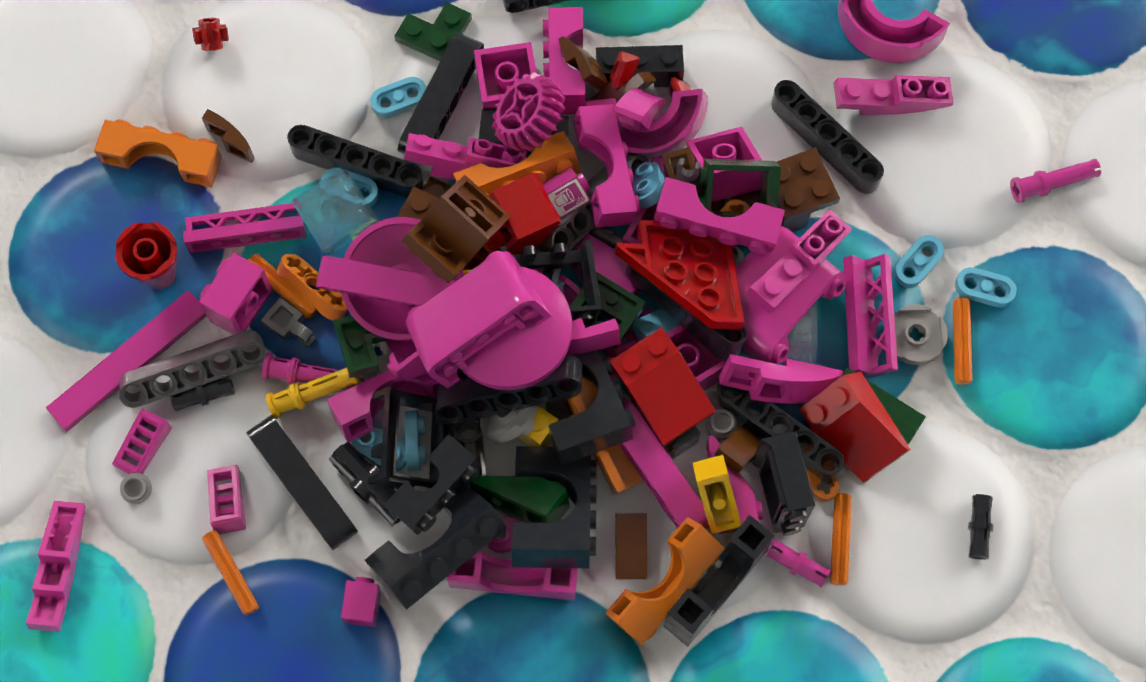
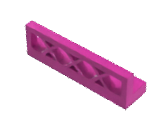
M303 202L186 217V231H183L184 244L189 253L307 237ZM298 211V216L282 218L286 213ZM265 216L269 219L253 222L256 217ZM230 220H236L240 223L224 226ZM207 224L211 228L194 230L193 226Z
M882 254L868 260L853 255L843 258L844 276L847 282L845 285L849 369L854 372H862L866 378L898 370L890 255ZM880 265L881 273L875 282L872 279V268ZM880 292L882 293L883 301L878 310L874 308V300ZM882 320L885 330L880 338L876 336V328ZM882 349L886 351L887 364L878 366V356Z

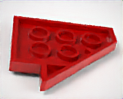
M639 220L637 226L639 244H616L615 254L709 328L742 329L744 318L731 245L721 243L719 238L708 235L707 237H697L690 234L687 229L679 227L669 229L661 226L658 221Z

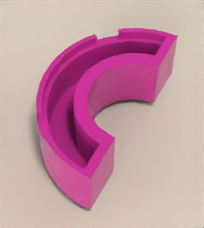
M872 0L838 1V18L845 36L858 50L880 61L903 63L914 61L930 54L944 40L950 25L949 22L926 9L912 19L894 20L879 12Z
M703 89L673 92L672 102L667 112L657 121L652 122L649 130L641 127L639 131H636L621 123L620 136L622 142L624 141L627 145V154L644 155L647 159H652L684 148L686 141L696 136L704 122L708 107V95ZM615 98L586 101L587 106L613 104L615 107L618 101Z

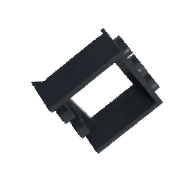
M585 240L580 250L566 251L565 244L558 243L552 247L551 252L536 253L535 246L529 245L522 249L521 254L513 255L520 267L525 268L580 265L586 306L569 307L572 321L582 318L583 324L592 323L597 319L602 310L591 240ZM500 246L499 251H507L506 246Z
M391 386L373 393V400L384 402V412L376 415L373 419V427L383 429L382 443L374 445L371 449V457L381 459V470L379 474L369 477L367 484L398 490L406 481L416 490L425 491L431 489L439 479V470L431 461L429 479L396 473L400 405L432 412L430 454L449 434L451 435L452 424H443L436 419V398L395 390Z
M792 432L763 438L760 440L752 464L760 469L759 476L772 525H775L773 533L782 532L783 536L799 533L816 505L797 434Z

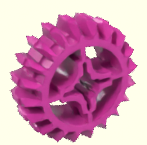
M535 72L531 75L524 74L521 80L516 78L514 85L507 86L506 93L500 95V102L494 105L497 109L492 115V118L495 120L492 124V127L495 129L494 135L509 149L522 153L526 150L532 152L535 146L541 148L545 139L550 140V134L553 131H558L556 125L563 120L560 116L566 109L563 106L566 99L562 95L563 90L549 77L536 74Z

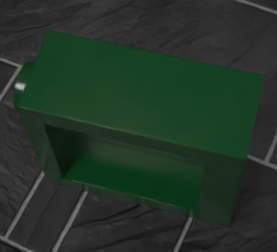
M703 160V167H699L698 185L702 186L701 197L698 198L702 205L711 213L721 217H735L745 213L711 211L714 170L762 171L760 203L778 208L781 166L776 161Z

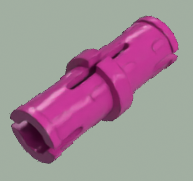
M775 539L766 557L791 569V574L796 575L798 573L819 585V587L823 586L831 571L807 558V554L803 551L798 553Z

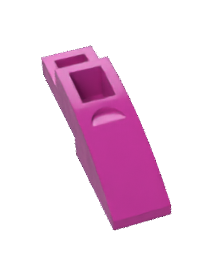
M896 75L892 80L837 77L833 82L836 109L859 110V115L909 114L941 109L954 104L950 77Z
M633 88L625 93L617 102L613 111L620 117L618 121L623 123L624 126L639 131L641 127L649 130L651 123L664 115L662 109L666 100Z
M411 133L408 135L404 160L432 166L430 176L446 179H455L453 173L479 163L488 167L504 168L516 165L526 159V151L522 153L485 139L469 137L467 146H463L455 142L441 141L429 138L426 135Z
M829 209L791 246L789 251L750 287L747 293L766 311L771 313L815 271L852 229Z
M730 354L719 375L720 385L749 391L750 399L797 404L808 403L842 377L843 371L787 358L783 365Z

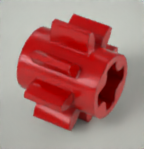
M219 18L198 20L199 27L192 28L194 42L196 45L201 44L203 51L220 50L223 48L222 41H229L228 28L226 24L220 25Z

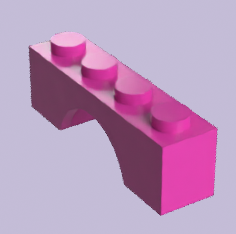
M583 7L548 8V20H543V37H549V41H543V59H549V63H543L544 76L552 79L563 90L562 95L566 98L563 106L566 109L561 114H576L578 107L585 106V81L582 80L579 70L570 67L564 61L558 39L563 36L583 48Z
M613 104L578 107L573 120L578 147L598 156L604 163L608 174V180L595 188L590 201L596 228L631 225L640 207L639 198L637 195H634L632 189L633 172L631 168L627 167L626 163L627 145L621 140V122L618 121L620 117L613 111Z
M666 177L653 220L658 221L665 228L676 229L679 227L687 229L690 234L697 237H707L708 235L719 238V241L723 244L731 246L740 244L747 246L752 252L765 254L766 252L771 253L776 246L785 210L755 202L749 210L739 216H717L702 205L697 195L696 185Z
M388 370L373 378H368L350 389L337 393L335 396L328 398L327 402L333 419L345 440L349 443L375 430L373 419L384 406V402L373 400V393L391 386L395 390L436 398L438 387L442 384L430 377L428 373L408 381L402 377L398 380Z
M477 552L447 577L450 588L575 601L578 568L512 567V560L493 557L484 552Z

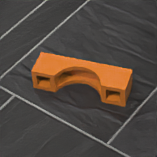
M120 119L115 122L104 120L94 149L101 163L129 169L138 159L150 154L167 155L178 162V170L184 182L211 188L213 187L222 159L218 145L212 140L206 138L195 140L179 132L168 134L160 132L152 126H143V128L132 126L129 122Z
M562 131L551 135L550 140L545 139L541 148L535 146L531 155L516 165L493 168L479 163L453 173L456 182L466 175L489 195L493 190L530 173H536L543 184L572 167L575 174L581 173L575 149L565 132Z
M689 517L682 522L667 540L671 552V563L664 579L657 586L647 591L636 592L625 589L605 612L610 619L641 645L655 635L658 626L664 621L668 611L687 589L692 590L696 587L699 578L709 567L718 561L719 555L725 549L701 524Z

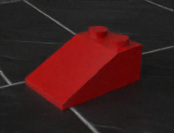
M662 327L610 360L613 374L663 446L716 413L715 408L681 353Z
M862 372L843 375L799 409L813 432L842 453L844 464L863 483L911 450Z

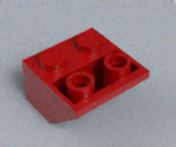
M530 173L493 190L488 195L511 216L491 237L497 251H499L500 246H506L507 252L514 255L521 254L525 246L533 245L536 249L562 222L536 173Z

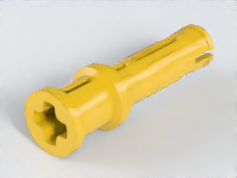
M347 368L302 385L293 383L288 389L275 394L273 392L267 393V406L272 416L278 419L282 417V413L296 408L299 410L304 409L310 401L354 384H359L360 378L359 376L349 378Z

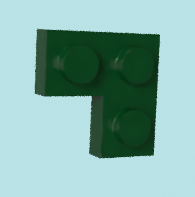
M448 2L445 3L433 24L408 13L394 35L395 41L437 61H441L454 35L465 32L472 20V14Z
M353 316L333 320L349 378L380 371L373 344L388 341L389 339L369 332Z

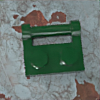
M596 272L602 304L601 313L611 319H616V322L620 324L619 331L622 344L626 334L645 308L646 301ZM582 288L570 307L584 306L586 304L584 288ZM596 319L592 323L587 324V326L590 327L602 322ZM621 344L615 345L613 347L618 349Z

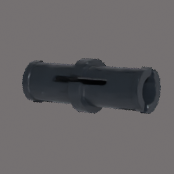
M226 376L172 395L170 400L173 409L179 411L193 405H208L209 401L234 395L235 390L233 389L234 385L231 377Z
M975 494L972 496L971 522H968V530H970L968 557L986 560L989 559L990 532H993V524L991 523L993 497L985 494Z

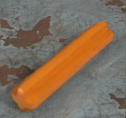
M255 253L248 259V261L264 269L272 289L300 311L304 317L311 319L318 312L278 276L277 270L263 257Z
M956 298L953 301L954 379L958 385H968L972 382L970 300L968 298Z
M837 493L834 497L830 582L833 585L839 586L847 584L849 572L852 496L846 493Z
M216 530L206 533L202 540L242 613L246 616L254 613L259 609V605L221 536Z

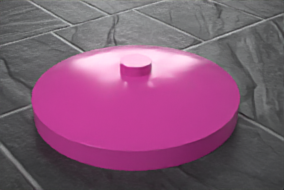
M395 217L372 224L352 241L343 258L436 276L425 262L413 255L408 247L401 242L406 234L421 221L415 218ZM463 269L452 280L462 278L464 276ZM341 293L350 314L369 332L394 341L412 340L405 322L408 318V313L415 307Z
M521 267L552 316L540 325L534 319L523 321L525 327L521 330L516 325L465 360L468 367L462 370V372L483 386L498 390H517L535 385L551 375L559 367L568 352L572 338V318L568 303L560 289L549 278L529 268Z

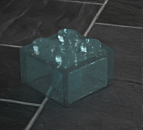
M342 168L291 200L321 250L329 254L352 241V237L359 235L364 229L379 222L351 175Z

